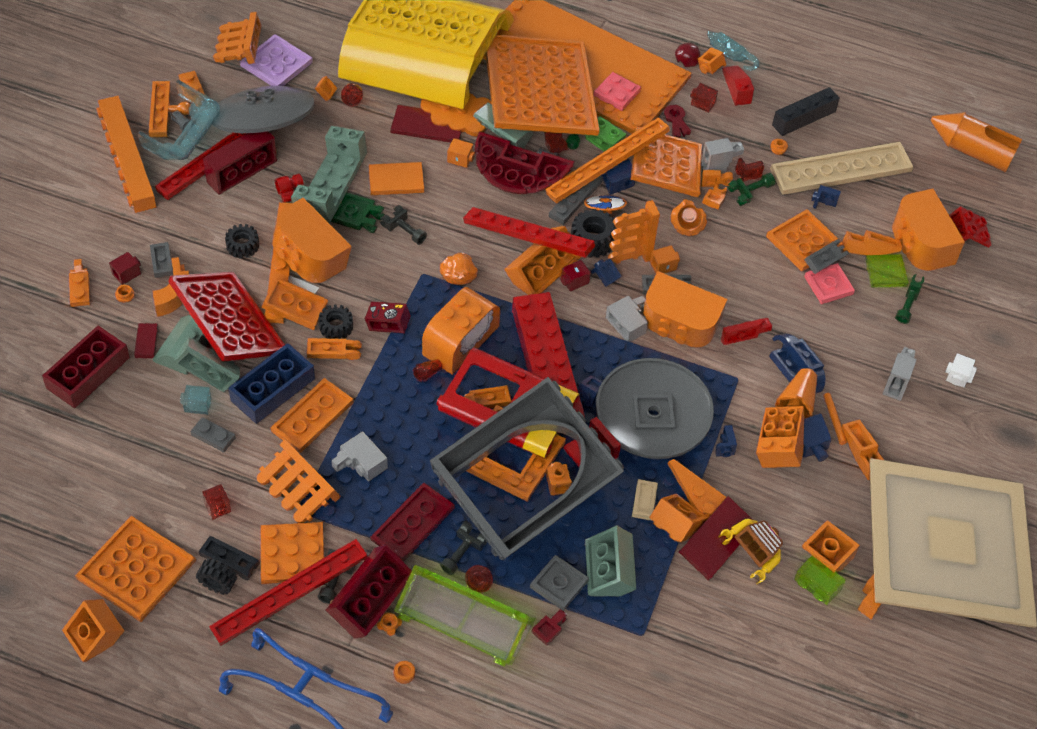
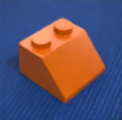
M673 494L661 498L649 518L654 521L653 524L656 527L667 531L670 538L674 541L683 542L688 540L708 517L678 494Z
M827 520L802 545V548L835 573L843 570L854 559L860 545Z
M103 599L84 600L62 629L83 662H87L112 647L125 631Z

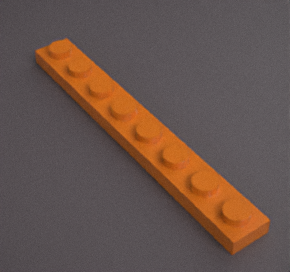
M659 117L568 174L562 180L546 188V194L556 204L668 133L670 131L669 126Z
M279 202L278 213L292 203ZM274 247L268 293L276 277L289 282L290 265L279 257ZM265 309V317L269 323L284 324V317Z

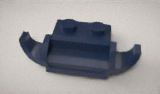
M791 334L774 336L772 338L773 341L780 340L783 346L781 349L772 351L769 357L786 379L791 382L801 369H812L817 375L816 393L822 392L826 380L823 370L824 364L803 338L798 339Z

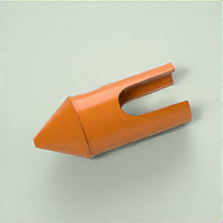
M966 112L932 116L930 120L948 148L951 147L1003 172H1006L1022 141L1021 138L966 114Z

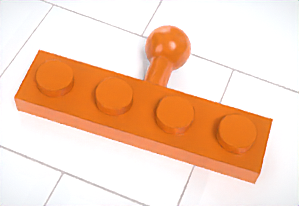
M152 81L149 122L150 137L168 136L169 112L178 110L182 115H188L191 112L192 108L188 102L184 101L179 103V105H170V81Z

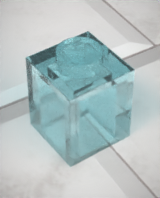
M186 385L185 392H182L180 396V404H183L184 412L208 415L212 399L210 387Z

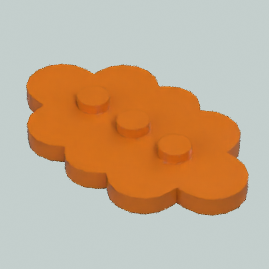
M470 93V98L464 109L425 99L421 100L420 108L427 113H431V120L436 125H448L453 130H461V133L466 132L468 135L478 136L479 131L484 133L487 128L481 125L473 115L485 104L490 103L492 105V102L484 97L476 98Z

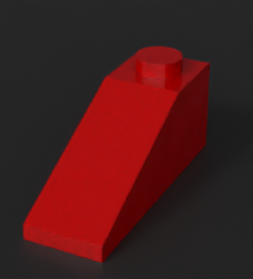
M739 66L722 67V72L735 106L751 104L754 87L750 77Z

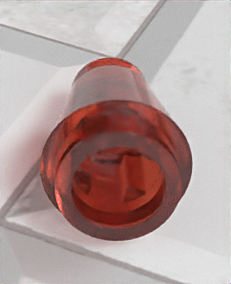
M439 359L419 363L413 368V374L419 382H425L441 370L443 366Z

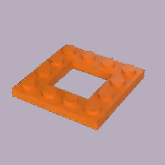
M496 405L493 410L499 412L503 408ZM556 434L548 457L543 459L533 454L520 474L487 458V456L469 468L467 472L528 502L546 474L547 467L553 463L564 446L566 438Z

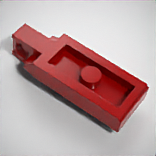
M762 318L723 327L721 342L723 345L758 338L760 333L772 331V324L769 318Z

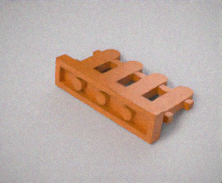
M251 12L249 20L244 19V21L234 23L227 22V24L219 27L221 34L217 36L219 43L215 46L217 53L213 55L215 62L225 63V61L242 60V58H246L248 64L255 63L262 26L257 12Z
M653 200L646 202L645 209H640L639 212L631 214L623 213L622 216L613 220L617 229L611 233L615 241L610 243V248L613 252L608 255V259L610 258L613 263L619 264L621 261L631 258L638 259L639 256H642L645 262L650 261L660 213Z
M284 439L279 444L284 450L281 453L277 451L274 454L276 458L265 468L263 466L259 468L261 472L257 475V481L261 485H266L270 481L273 483L269 488V493L274 498H278L282 494L285 496L281 502V506L285 510L290 511L294 507L298 509L294 513V520L297 523H304L307 520L310 522L313 519L312 515L322 505L324 507L328 505L326 501L329 498L336 502L341 496ZM292 460L296 462L293 466L290 465ZM286 467L288 470L276 480L274 477ZM306 472L308 476L304 479L302 475ZM296 480H299L300 483L290 493H288L287 489ZM317 485L321 487L318 491L314 489ZM311 492L313 496L301 506L299 502Z

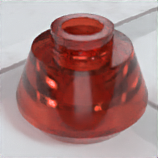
M349 83L341 90L343 103L350 107L360 104L363 99L362 88L355 83Z
M475 565L467 570L465 582L472 591L483 593L492 586L493 576L486 566Z

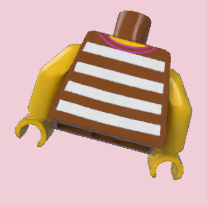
M744 519L731 527L732 530L724 529L718 538L723 535L726 536L728 539L722 543L726 545L736 535L735 538L758 567H762L761 570H757L750 575V579L758 575L760 579L756 584H759L766 579L765 574H769L780 563V547L783 545V541L779 537V531L771 527L767 521L758 522L756 520Z

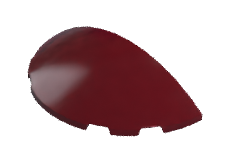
M480 131L475 142L476 164L480 173L491 185L508 193L528 194L543 191L557 181L562 180L575 164L572 160L543 151L539 154L511 144V141Z

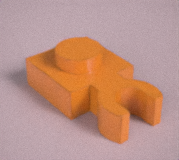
M703 170L701 187H714L715 184L729 186L733 179V173L725 172L721 174V170Z
M715 184L713 190H708L702 203L719 210L725 200L727 187L721 190L718 189L719 184Z

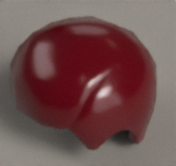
M684 43L675 50L677 62H682L684 67H694L699 64L698 58L701 55L698 46L695 44Z

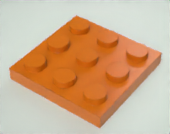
M808 209L768 231L766 235L801 271L809 268L804 259L838 239Z
M323 522L261 525V584L282 583L324 558Z

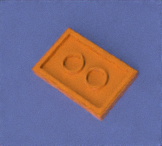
M422 162L369 164L371 195L424 193Z
M276 277L261 308L314 330L319 321V314L326 307L328 299Z

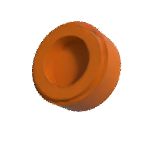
M401 661L395 665L394 678L397 682L407 684L414 679L415 667L411 662Z

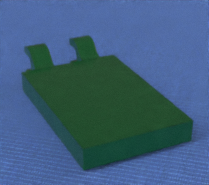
M346 192L331 222L359 231L364 227L368 232L374 233L377 229V226H374L376 220L368 217L371 214L377 220H381L380 218L385 215L382 213L384 207L376 206L374 200Z

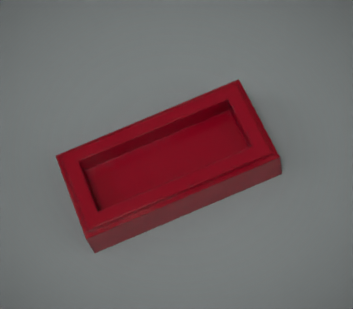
M138 323L134 351L135 358H154L159 328L157 323Z

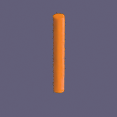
M825 393L823 397L839 444L844 445L847 443L832 396L830 393Z

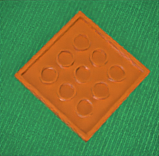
M636 126L634 132L638 131L641 128ZM666 134L632 155L631 180L698 197L700 194L702 144Z
M130 516L75 576L77 580L139 622H142L196 562V558L144 523Z

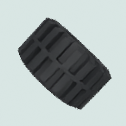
M584 210V213L580 212L572 222V235L593 240L595 243V247L588 254L589 258H592V256L600 258V255L606 256L607 253L612 251L610 243L615 241L611 235L612 231L617 229L613 223L614 218L610 217L609 213H603L602 210Z

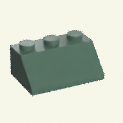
M490 103L485 104L473 115L481 125L501 138L511 141L512 145L523 149L534 134L528 130L495 128L492 105Z
M191 315L181 317L152 359L153 362L186 375L189 373L173 363L182 344L189 337L198 340L205 347L209 343Z
M190 337L182 344L173 362L222 392H225L240 377V367L235 365L233 361L222 362L215 350L206 348L198 340L191 339Z
M615 526L586 539L587 577L589 578L587 583L588 595L622 596L636 590L633 534L619 526Z

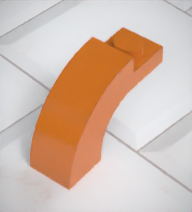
M179 257L171 258L173 276L189 275V271H185L184 264H180ZM170 284L160 290L153 291L157 317L167 315L183 304Z

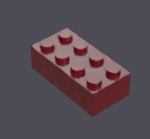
M268 131L247 133L212 154L207 155L203 158L206 183L220 195L277 162L275 137Z
M99 325L96 326L42 375L46 389L75 409L130 358L127 344Z
M387 545L376 547L325 611L354 639L366 637L414 575V572Z

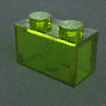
M811 556L798 569L794 579L800 587L807 589L813 594L815 599L823 602L825 605H828L842 590L846 581L814 556Z

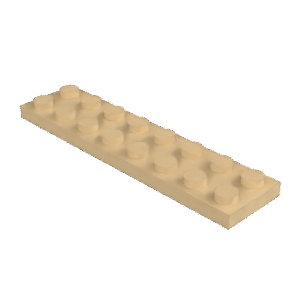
M901 142L771 164L770 169L782 195L817 189L820 188V185L829 187L912 172L913 165Z

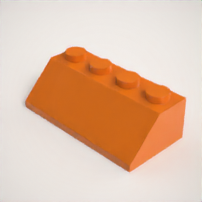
M565 226L551 228L569 234ZM534 243L504 270L512 283L528 295L539 294L561 276L562 267L578 261L581 256Z

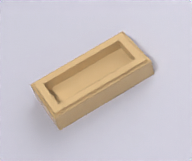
M638 479L632 517L651 520L649 517L654 511L658 483Z

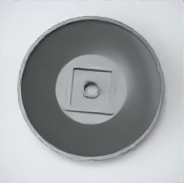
M262 86L235 93L221 100L211 109L209 117L212 125L222 131L259 133L283 128L302 120L313 111L315 102L313 95L301 88Z
M658 358L637 359L615 368L603 380L596 399L597 418L621 444L620 448L634 455L651 459L677 457L697 447L707 436L714 414L711 395L702 380L686 367ZM655 410L659 414L654 416L651 415L649 411Z

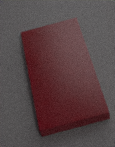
M397 105L390 133L449 143L452 142L453 138L460 140L461 130H453L448 125L439 126L434 124L431 120V113L425 112L422 108Z
M423 483L378 528L370 539L378 546L387 545L404 562L455 509V504L426 483Z
M727 496L678 552L707 580H710L740 545L735 538L736 535L732 537L728 544L723 545L722 543L728 538L724 535L718 538L720 533L724 529L732 530L731 527L744 519H753Z

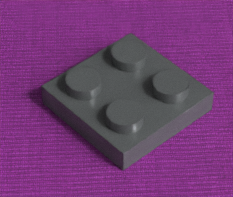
M555 555L531 582L530 588L564 611L588 583L589 578Z

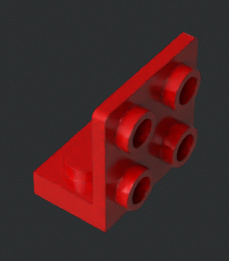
M961 206L949 214L964 241L970 238L988 248L991 246L987 221L984 217Z
M597 417L590 420L589 428L592 427L597 432L600 442L602 444L605 443L611 450L610 454L612 457L617 459L621 444ZM573 440L564 446V450L580 467L579 447L577 441Z

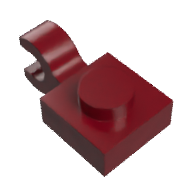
M560 609L551 619L545 615L532 628L531 633L548 646L561 633L562 628L559 626L567 620L565 618L567 614Z

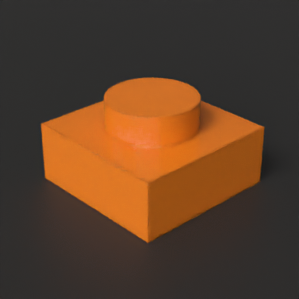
M325 76L319 81L315 90L327 101L331 99L337 87Z

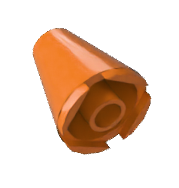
M809 368L801 369L778 396L775 407L804 406V419L811 417L814 412L817 385L816 373Z

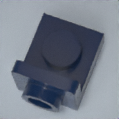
M820 185L819 190L814 191L811 200L814 201L813 208L816 209L819 202L836 207L841 191Z
M610 258L605 262L603 259L593 264L595 268L590 271L591 274L597 273L605 287L622 277Z
M591 375L580 383L578 393L580 394L581 403L588 407L593 406L599 387L602 384L601 380Z
M732 425L724 426L723 434H720L721 443H718L716 446V457L735 455L737 442Z

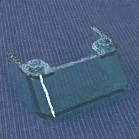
M180 80L176 81L178 95L192 103L189 107V115L192 120L175 143L162 144L141 131L138 133L140 145L164 160L187 159L220 114L218 102Z

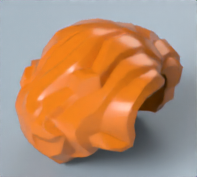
M683 199L671 212V223L681 235L695 236L706 227V213L702 208H696L694 202Z
M465 253L448 256L440 264V273L448 283L464 285L471 283L477 277L478 269L472 262V258Z

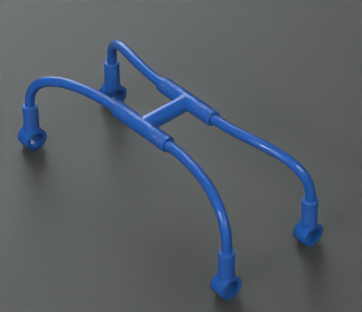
M255 628L253 632L251 647L260 651L267 641L279 653L292 661L295 666L303 669L305 673L295 687L291 688L281 681L277 682L264 675L240 669L226 670L220 676L221 685L219 692L226 696L233 688V684L229 682L228 675H242L255 678L274 686L276 690L302 705L313 708L330 721L336 729L344 728L332 715L314 703V700L301 693L313 676L325 683L329 682L342 689L377 700L382 704V712L379 719L385 723H388L393 715L389 703L383 697L332 678L330 674L291 655L260 628Z

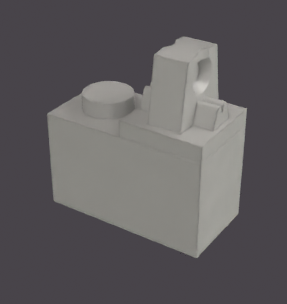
M728 138L705 142L701 160L702 171L721 170V174L725 173L733 157L744 153L742 143L730 142Z
M626 296L607 307L606 319L626 341L631 342L646 334L648 322L645 316L640 314L645 304L643 296L633 300Z
M904 347L902 352L897 354L883 395L901 401L917 360L914 358L915 350Z
M363 431L342 444L337 457L332 460V467L337 472L345 467H351L352 470L356 469L357 473L361 477L364 476L368 481L388 469L387 457Z

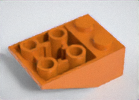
M804 406L765 408L756 450L762 468L800 467L804 444Z

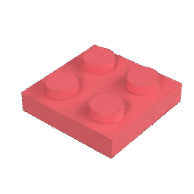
M612 72L594 91V96L623 111L640 93L641 87Z
M838 263L828 266L817 274H814L813 271L805 273L804 277L820 304L851 296L855 292V289Z

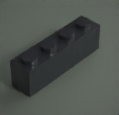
M828 87L775 111L772 126L781 136H784L835 113L840 97Z

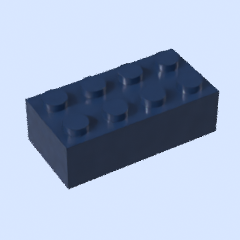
M287 343L228 387L230 401L257 424L315 379L314 365Z

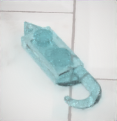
M707 31L710 45L722 51L724 55L733 61L748 59L754 63L753 66L744 65V69L752 71L759 67L760 62L758 58L748 52L745 47L722 32Z

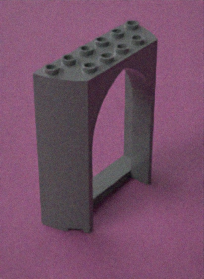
M549 377L430 460L433 472L440 479L438 481L439 485L442 488L445 486L491 545L492 554L495 557L499 556L500 560L506 559L624 472L622 463L612 457L609 447L605 443L602 444L600 442L597 432L592 427L589 428L587 426L584 416L579 411H575L569 397H564L560 392L561 389L557 382L551 381ZM537 430H550L563 433L575 439L580 452V467L572 485L557 500L502 540L455 480V478L490 453L520 434Z

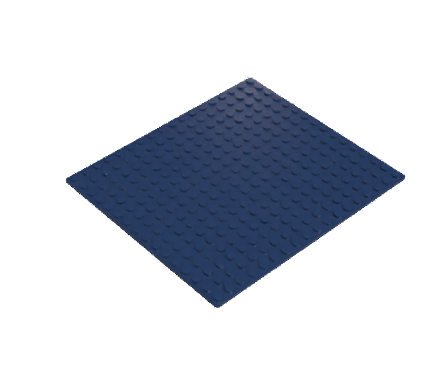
M422 274L406 303L411 317L405 333H390L317 471L341 497L336 502L329 498L326 501L328 505L326 507L322 505L312 515V518L370 538L423 483H426L455 504V509L412 554L441 564L445 558L450 559L463 543V540L457 537V530L460 529L465 521L473 524L471 526L473 528L469 533L470 536L477 539L481 532L445 486L442 488L439 485L438 481L440 479L433 472L430 460L474 430L475 427L438 411V406L436 405L439 396L444 395L460 367L452 375L422 355V337L428 323L464 287ZM475 291L500 307L499 327L478 349L527 370L512 313V303ZM557 318L577 390L580 383L592 375L603 382L611 371L629 361L643 358H658L672 361L692 371L707 387L714 409L711 428L705 439L697 447L673 458H644L620 448L617 459L624 467L622 474L506 559L500 560L499 556L495 557L491 552V545L487 542L481 551L470 546L456 564L458 566L457 570L553 604L531 589V582L555 555L587 576L585 540L612 527L619 526L633 534L636 590L622 596H589L588 584H586L566 609L638 636H643L679 542L670 538L669 533L664 529L656 527L653 524V520L632 517L638 479L658 483L654 509L661 498L673 494H678L690 503L670 469L668 462L675 459L701 479L703 478L737 387L738 378ZM472 365L456 393L464 397L471 390L507 385L512 401L520 385L479 366ZM596 399L592 407L581 403L585 415V423L588 427L590 420L597 417ZM655 410L649 411V413L654 416L659 414ZM362 431L387 457L388 469L370 481L364 476L361 477L356 469L352 470L351 467H345L338 472L332 467V460L340 452V446ZM557 433V435L566 438L564 446L575 440L563 433ZM506 442L490 453L487 458L520 474L533 454ZM563 446L553 463L567 464L569 476L573 483L578 474L579 466L567 454ZM467 471L455 478L456 482L501 540L563 495H550L546 474L528 502ZM317 485L314 489L318 491L321 487ZM311 492L302 499L301 506L313 496Z

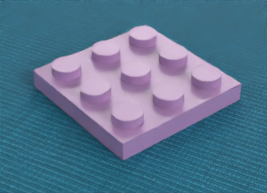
M274 34L257 48L255 63L248 64L246 58L240 61V65L271 86H284L312 64L313 58Z

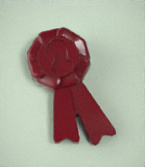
M678 105L667 106L664 116L666 121L672 122V136L681 138V133L683 137L690 135L691 130L683 121L685 117L684 109Z

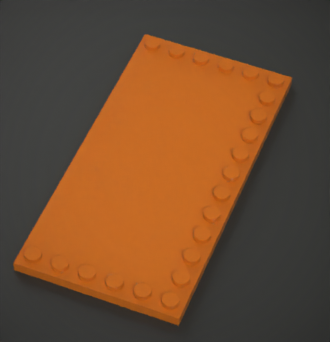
M514 0L505 9L513 15L514 21L508 31L499 29L497 35L584 42L597 117L601 116L611 124L631 134L634 133L636 126L642 128L655 120L688 82L692 74L544 0ZM612 72L641 87L640 93L623 111L594 96V91Z

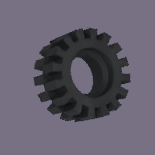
M239 224V227H236L234 225L233 230L229 228L228 232H226V249L230 255L233 254V257L236 258L239 255L240 259H243V256L249 258V254L253 256L254 251H258L259 237L257 230H254L253 226L249 227L248 224H245L242 227V224ZM239 239L249 240L248 242L243 244L236 243V241Z
M334 304V308H331V305L327 306L328 310L324 308L318 317L321 334L325 335L327 339L329 337L331 339H341L342 336L344 339L347 338V334L350 335L351 330H353L351 311L349 312L347 307L344 309L343 305H340L338 308L337 304ZM335 319L343 321L342 324L337 326L329 324L330 321Z
M205 559L196 573V579H198L199 583H203L202 586L208 587V590H214L215 593L218 594L219 592L222 595L230 593L238 576H236L237 574L233 572L232 568H228V565H223L220 561L216 562L215 559Z

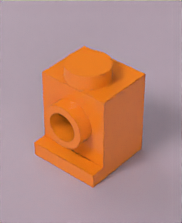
M712 47L698 58L699 68L704 74H713L721 66H726L724 53Z
M554 462L547 467L546 478L550 495L564 494L572 484L567 464L562 465L560 462Z

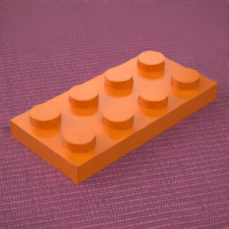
M324 378L270 427L271 432L281 440L285 439L296 451L301 453L354 403V400Z

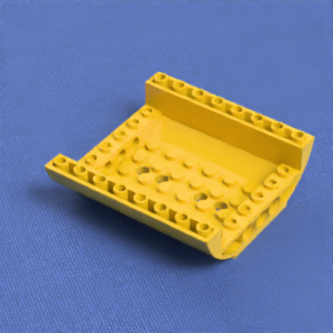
M363 0L348 23V29L340 52L338 78L464 109L470 98V79L499 29L509 30L514 21L513 15L508 10L466 0Z

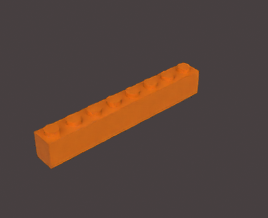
M119 96L98 100L99 108H96L99 118L103 119L100 120L103 131L107 130L105 137L107 143L111 142V145H109L111 155L116 156L113 159L116 168H120L118 170L120 181L124 180L125 182L122 183L124 193L129 194L127 196L129 207L133 206L135 213L156 208L155 197Z

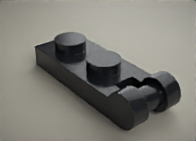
M212 536L208 537L199 550L200 556L210 560L215 559L216 562L220 561L223 565H228V568H232L233 572H236L242 579L247 581L252 576L251 572L253 569H257L260 564L259 560ZM242 562L247 564L245 568L240 566Z

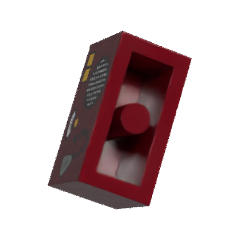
M371 302L364 319L369 331L405 333L411 315L405 303Z

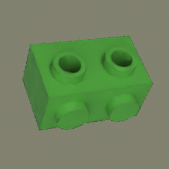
M601 116L597 118L599 125L598 136L585 135L586 140L603 152L626 138V133Z

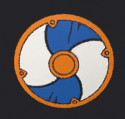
M596 195L586 198L584 205L590 209L602 210L603 213L612 214V211L624 208L627 205V201L613 195Z

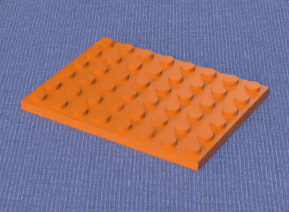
M496 34L486 52L494 127L598 136L599 125L584 42Z

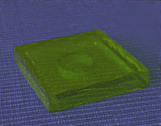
M902 254L866 255L865 260L871 287L908 286Z

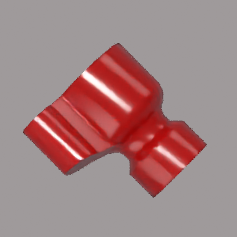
M300 173L293 175L291 178L282 176L274 180L276 190L281 196L283 203L292 201L293 188H297L298 185L304 186Z

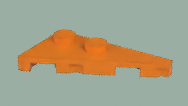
M675 459L668 462L690 504L709 517L726 496Z

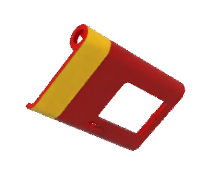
M473 347L444 395L439 396L436 405L438 406V411L476 428L498 412L456 393L472 365L479 366L519 384L520 387L511 403L545 378ZM559 385L563 396L569 397L574 404L580 394ZM550 430L530 431L520 434L507 442L546 459L552 449L557 432Z

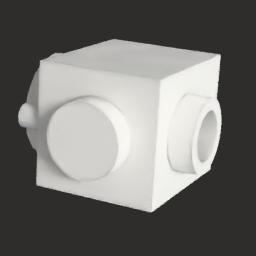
M957 353L953 363L949 362L945 371L948 373L946 381L963 388L967 382L971 383L977 369L973 367L975 360Z

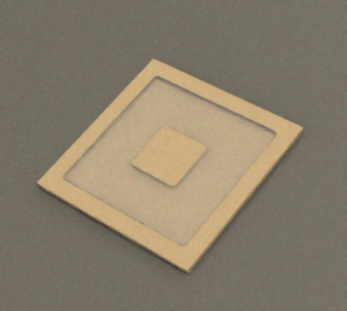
M871 458L870 487L875 602L1036 628L1037 622L1023 484Z

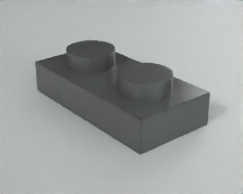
M168 242L150 245L154 277L172 276L173 269Z
M203 417L190 431L191 436L223 453L236 439L235 434Z

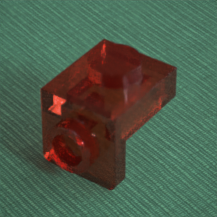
M544 132L545 146L550 152L561 153L567 150V143L563 139L562 133Z
M738 158L735 171L744 182L762 177L765 165L762 160L745 164L742 158Z

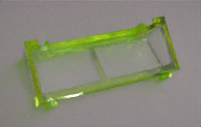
M414 565L394 609V612L399 614L398 618L409 623L411 619L474 647L494 657L493 662L503 667L506 664H513L536 619L418 565Z

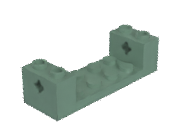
M331 126L325 136L328 153L309 187L297 186L291 196L292 203L304 198L330 224L368 153L364 131Z

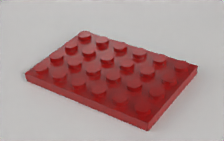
M234 272L170 276L169 284L222 362L268 357L285 345Z

